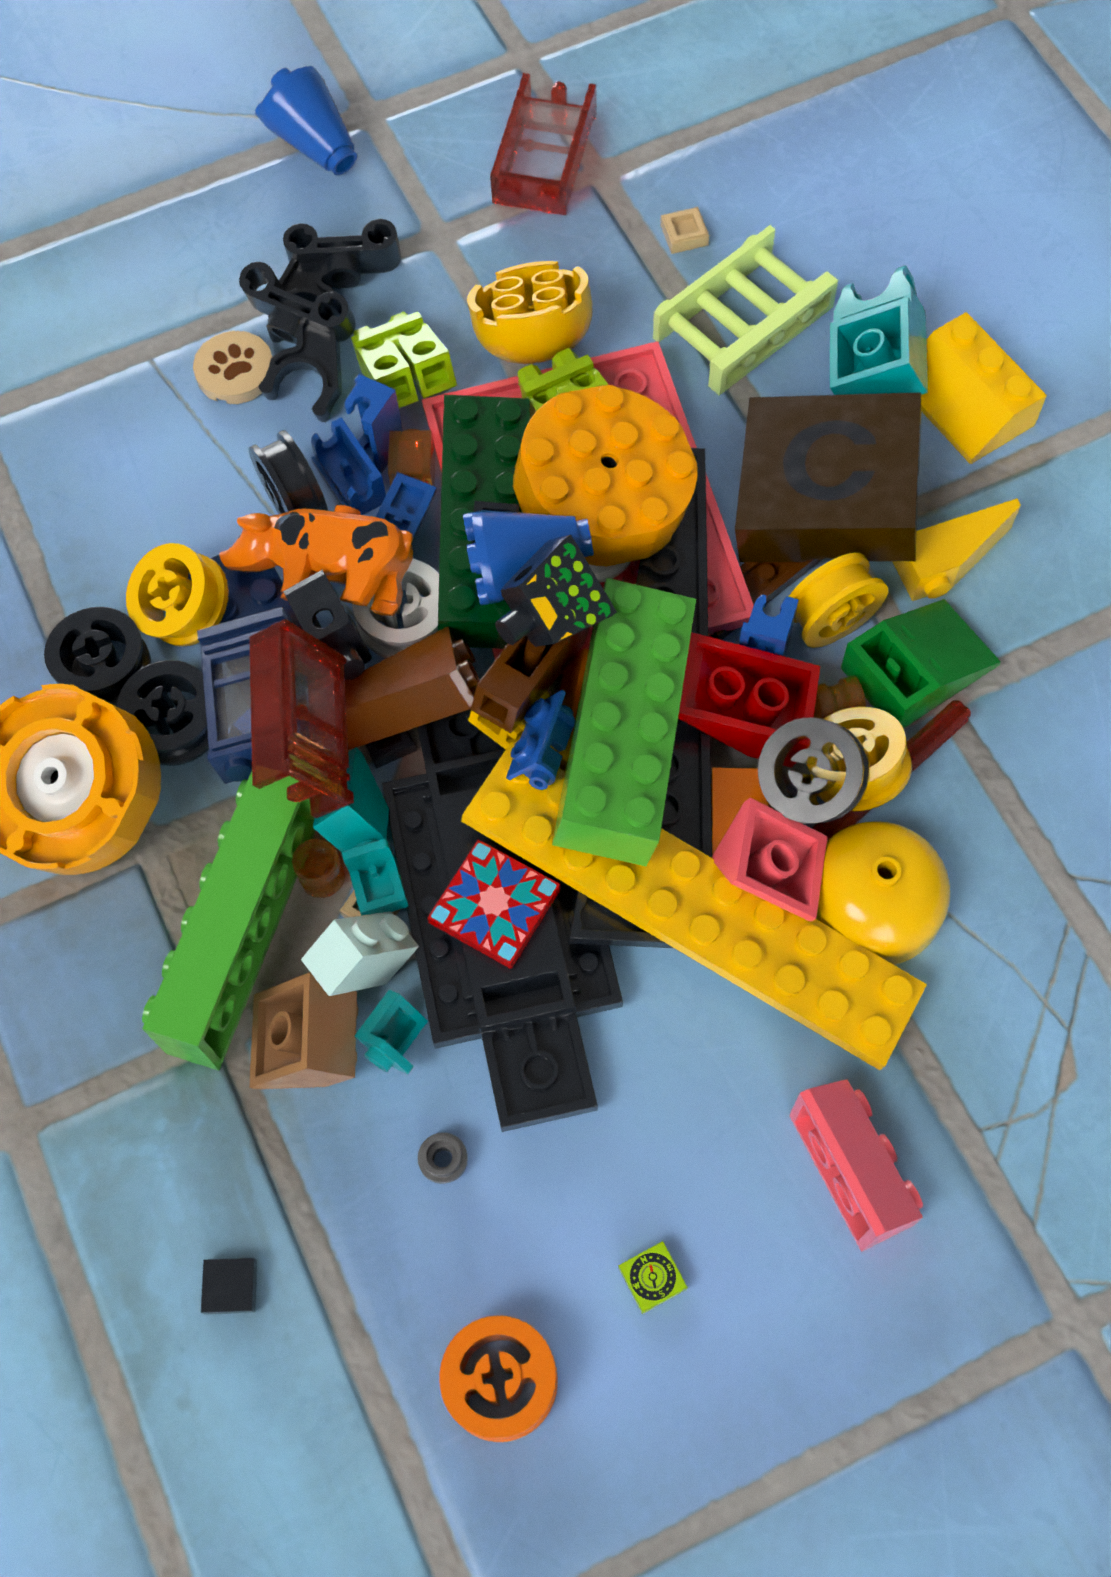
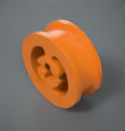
M495 1315L471 1322L454 1336L446 1348L441 1361L439 1384L441 1396L448 1412L467 1432L486 1441L510 1442L530 1434L546 1419L555 1402L558 1374L552 1352L547 1342L536 1329L517 1318ZM493 1341L514 1342L522 1346L530 1354L528 1362L520 1364L512 1355L499 1351L500 1363L507 1374L513 1373V1379L505 1381L506 1398L509 1403H513L519 1398L526 1383L532 1382L536 1385L529 1403L515 1415L502 1419L481 1416L473 1411L469 1405L470 1397L478 1393L488 1403L500 1406L496 1389L492 1384H486V1379L494 1376L493 1362L489 1354L484 1355L477 1362L472 1374H464V1369L471 1355L481 1346Z

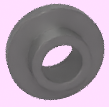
M436 1133L428 1137L420 1146L418 1152L419 1168L423 1175L434 1183L446 1184L455 1181L463 1174L467 1166V1150L463 1142L453 1134ZM441 1151H448L452 1154V1161L446 1167H438L434 1164L436 1154Z

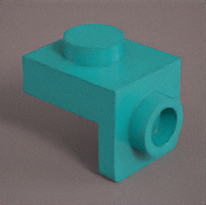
M387 839L365 840L356 844L352 849L342 852L343 861L350 874L361 916L393 912L409 906L396 858Z
M389 989L354 1036L368 1048L364 1056L375 1066L387 1073L393 1067L409 1074L414 1066L403 1055L428 1020L399 993Z

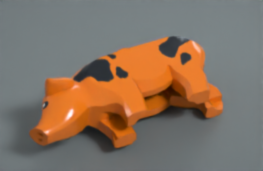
M336 505L334 512L316 509H295L272 516L263 513H251L237 518V523L243 529L233 546L228 550L219 552L222 563L229 570L251 572L264 571L275 566L283 568L284 581L281 588V598L287 600L283 591L323 570L330 582L346 584L340 601L367 607L374 596L370 610L379 615L394 616L399 609L403 597L401 582L413 559V548L411 545L413 535L409 531L400 530L385 519L361 515V512L355 508Z

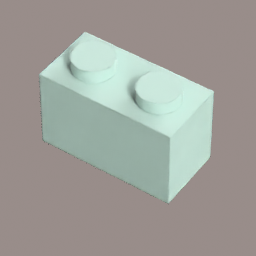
M392 912L334 919L302 957L301 961L328 996L386 985L419 946L409 935V929L403 920L393 915Z

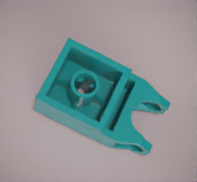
M906 265L898 267L891 276L886 290L871 300L863 301L861 295L856 292L854 283L842 289L833 312V322L830 323V390L834 395L919 392L922 395L928 393L926 311L917 297L914 278Z

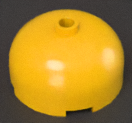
M558 261L530 262L495 272L496 281L483 288L481 285L476 284L467 296L472 327L478 341L493 356L516 364L542 363L552 360L556 353L564 349L570 348L572 350L587 333L593 315V303L587 273L579 266L572 269V271L559 269Z
M884 821L858 823L842 829L828 839L816 919L893 965L908 961L926 949L940 930L950 904L948 873L934 847L913 830L902 825Z

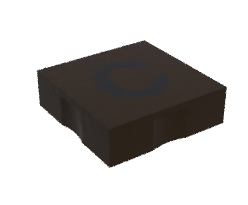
M921 392L749 397L735 522L739 561L803 562L813 559H835L849 553H861L869 562L916 561L918 476L921 448Z

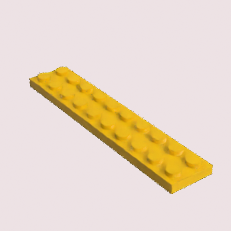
M511 741L462 814L461 822L876 1069L881 1070L886 1066L927 986L926 983L863 946L856 944L817 919L810 922L732 885L715 865L713 858L662 828L659 843L647 866L553 846L552 841L565 771L558 769L555 782L548 785L545 790L533 788L529 783L530 779L524 774L508 780L506 775L513 760L511 751L516 744Z

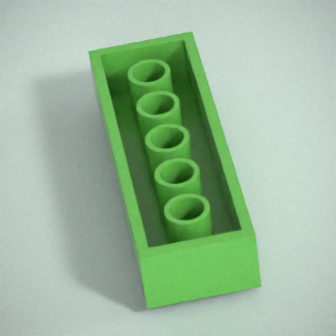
M606 578L603 589L617 613L593 625L552 845L647 866L660 839L696 599Z
M254 765L249 779H243L238 787L235 800L237 807L231 821H225L220 829L217 854L213 863H208L202 871L199 882L200 894L195 905L188 907L183 916L180 941L176 950H171L167 954L162 966L163 981L157 995H152L148 999L142 1014V1022L144 1023L142 1029L167 1055L218 1071L221 1068L316 832L313 828L317 803L308 781Z

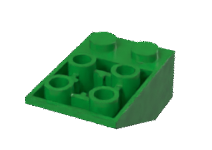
M942 599L883 620L847 643L840 669L874 708L884 710L893 715L904 729L998 667L1001 661L949 603Z

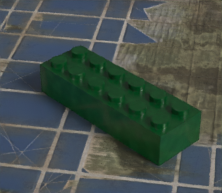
M444 394L437 632L448 626L456 640L464 638L470 648L504 649L508 643L499 635L495 622L511 611L505 600L498 603L480 605L476 579L482 578V574L477 575L476 572L472 573L467 552V544H471V541L467 539L463 514L474 512L475 501L519 505L513 488V477L522 437L530 421V398ZM519 505V513H522L521 507Z

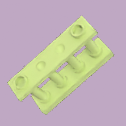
M771 225L757 235L754 234L748 237L739 249L671 300L663 301L654 312L653 339L660 342L675 331L710 361L708 386L719 396L834 306L838 280L826 271L815 281L810 280L807 282L773 255L776 229ZM761 265L796 295L786 303L781 302L778 304L746 276ZM733 287L768 317L757 325L749 326L717 298ZM704 309L739 339L727 348H720L688 320Z

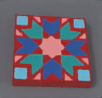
M477 840L427 918L431 925L512 969L561 888L560 884L488 844Z

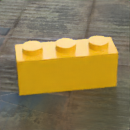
M967 312L937 328L927 338L928 393L921 395V412L970 465L1035 426L1047 395Z

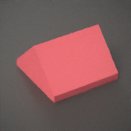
M752 798L747 799L712 856L715 865L732 885L810 922L816 919L827 836L800 822L784 817L782 813Z

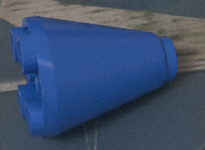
M305 66L291 72L288 68H283L276 72L271 79V89L255 109L257 117L272 133L326 171H332L334 175H341L347 172L356 162L357 153L354 151V143L323 77L313 66Z
M484 510L463 514L468 541L475 540V543L467 544L472 573L476 572L477 575L482 574V578L476 579L477 593L481 606L503 601L504 598L501 595L502 587L543 544L551 539L571 534L584 557L594 556L587 519L576 521L575 516Z

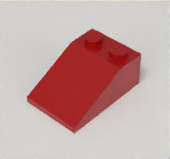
M691 632L678 719L748 757L759 759L765 743L781 726L801 718H814L820 666ZM809 738L798 742L791 748L783 766L793 768L797 762L791 761L792 757L797 752L809 748Z

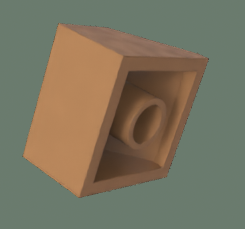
M309 972L254 994L249 1088L328 1087L355 1078L357 1051L356 1037L354 1035L356 1034V1019L358 1016L357 991L328 996L315 977Z

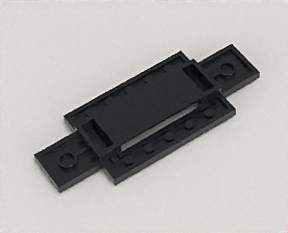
M469 709L417 727L426 774L384 782L382 786L385 801L389 807V821L399 872L409 906L406 908L412 938L419 946L415 954L434 1048L437 1049L482 1039L501 1131L505 1132L598 1111L577 1017L623 1007V999L610 946L568 943L577 890L461 822L462 814L506 750L468 721L472 711ZM477 840L488 844L560 884V892L512 969L428 922L427 917Z

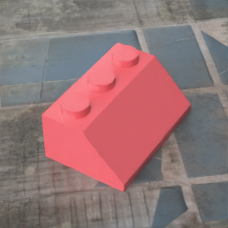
M848 1079L809 1088L799 1093L789 1116L862 1252L917 1224L923 1218L919 1210L923 1208V1203L913 1183L910 1180L903 1181L894 1163L897 1162V1155L891 1142L884 1134L878 1136L869 1119L873 1114L867 1098L860 1089L854 1091Z

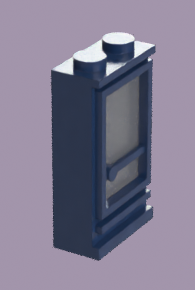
M283 607L197 630L198 640L201 645L209 743L207 760L224 784L249 779L254 765L275 771L278 769H289L296 764L311 761L312 752L297 633Z

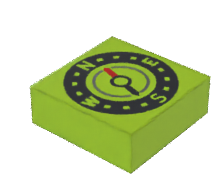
M663 1241L618 1265V1269L642 1315L688 1289Z

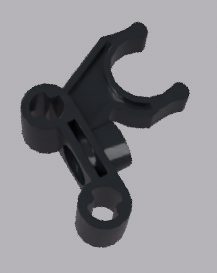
M375 219L365 225L362 235L318 237L317 231L308 224L299 223L292 225L285 231L283 236L289 264L279 282L283 290L314 302L323 293L335 292L329 285L341 289L353 288L360 283L361 274L392 271L401 261L396 227L386 219ZM267 329L272 342L279 343L283 341V339Z
M252 262L245 266L240 273V287L256 310L270 316L266 328L277 337L296 344V346L284 349L271 358L267 373L259 384V389L266 399L275 400L278 396L280 383L286 375L300 369L312 370L322 377L323 382L321 396L312 406V412L320 422H327L330 419L335 403L342 394L339 342L347 340L354 333L356 327L355 317L347 301L339 293L326 292L318 296L314 302H311L283 290L278 278L269 265L263 262ZM267 284L262 290L256 291L260 286Z

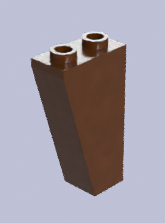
M447 626L365 669L359 677L352 680H344L308 699V724L324 747L333 755L469 710L472 706L476 690L475 686L480 681L472 665L476 662L475 657L464 638L456 640Z
M590 627L551 645L535 647L527 636L514 645L507 644L477 684L471 710L505 731L512 733L524 719L529 707L543 696L585 644Z

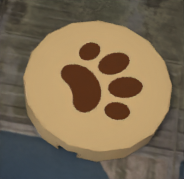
M228 331L217 334L203 343L195 354L193 370L199 389L208 398L217 401V399L226 400L227 404H241L254 400L262 394L259 384L267 373L272 354L269 346L259 336L247 331Z

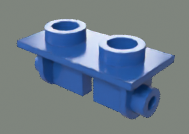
M564 690L546 699L540 698L536 700L527 710L524 717L526 725L522 736L511 751L513 760L506 775L508 780L524 774L530 779V785L538 790H545L548 785L555 782L563 757L558 752L566 749L576 722L573 710L568 706L562 705L566 694Z

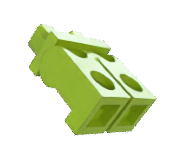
M405 311L393 315L388 323L376 328L364 326L354 330V336L351 337L362 374L367 378L395 389L399 408L419 401L413 378L423 399L457 386L448 349L431 328L423 322L422 316L418 311L409 315Z
M570 348L555 354L552 358L553 370L542 374L537 365L530 364L519 369L517 372L522 398H530V419L543 404L560 393L608 385L600 372L594 368V363L588 354L579 358Z

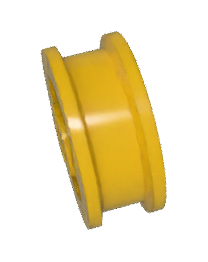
M178 543L160 545L144 555L135 566L126 590L127 612L138 629L146 635L160 638L166 643L180 647L199 643L197 630L218 625L225 613L228 602V583L222 568L211 558L198 554L191 548ZM189 572L191 574L192 580L188 579Z
M849 553L825 563L801 581L789 595V597L799 599L794 623H799L803 628L801 636L808 647H823L849 635L869 620L884 603L888 595V586L882 579L871 577L868 573L869 561L863 554Z
M873 707L846 708L824 718L851 731L863 745L868 757V785L862 799L851 811L873 809L894 799L907 785L912 771L906 735L901 723L888 712ZM835 744L830 747L829 753L835 758L839 772L821 769L817 767L816 762L813 765L806 764L810 771L811 781L817 777L836 781L832 788L818 794L824 802L830 801L837 795L843 786L846 776L844 757Z

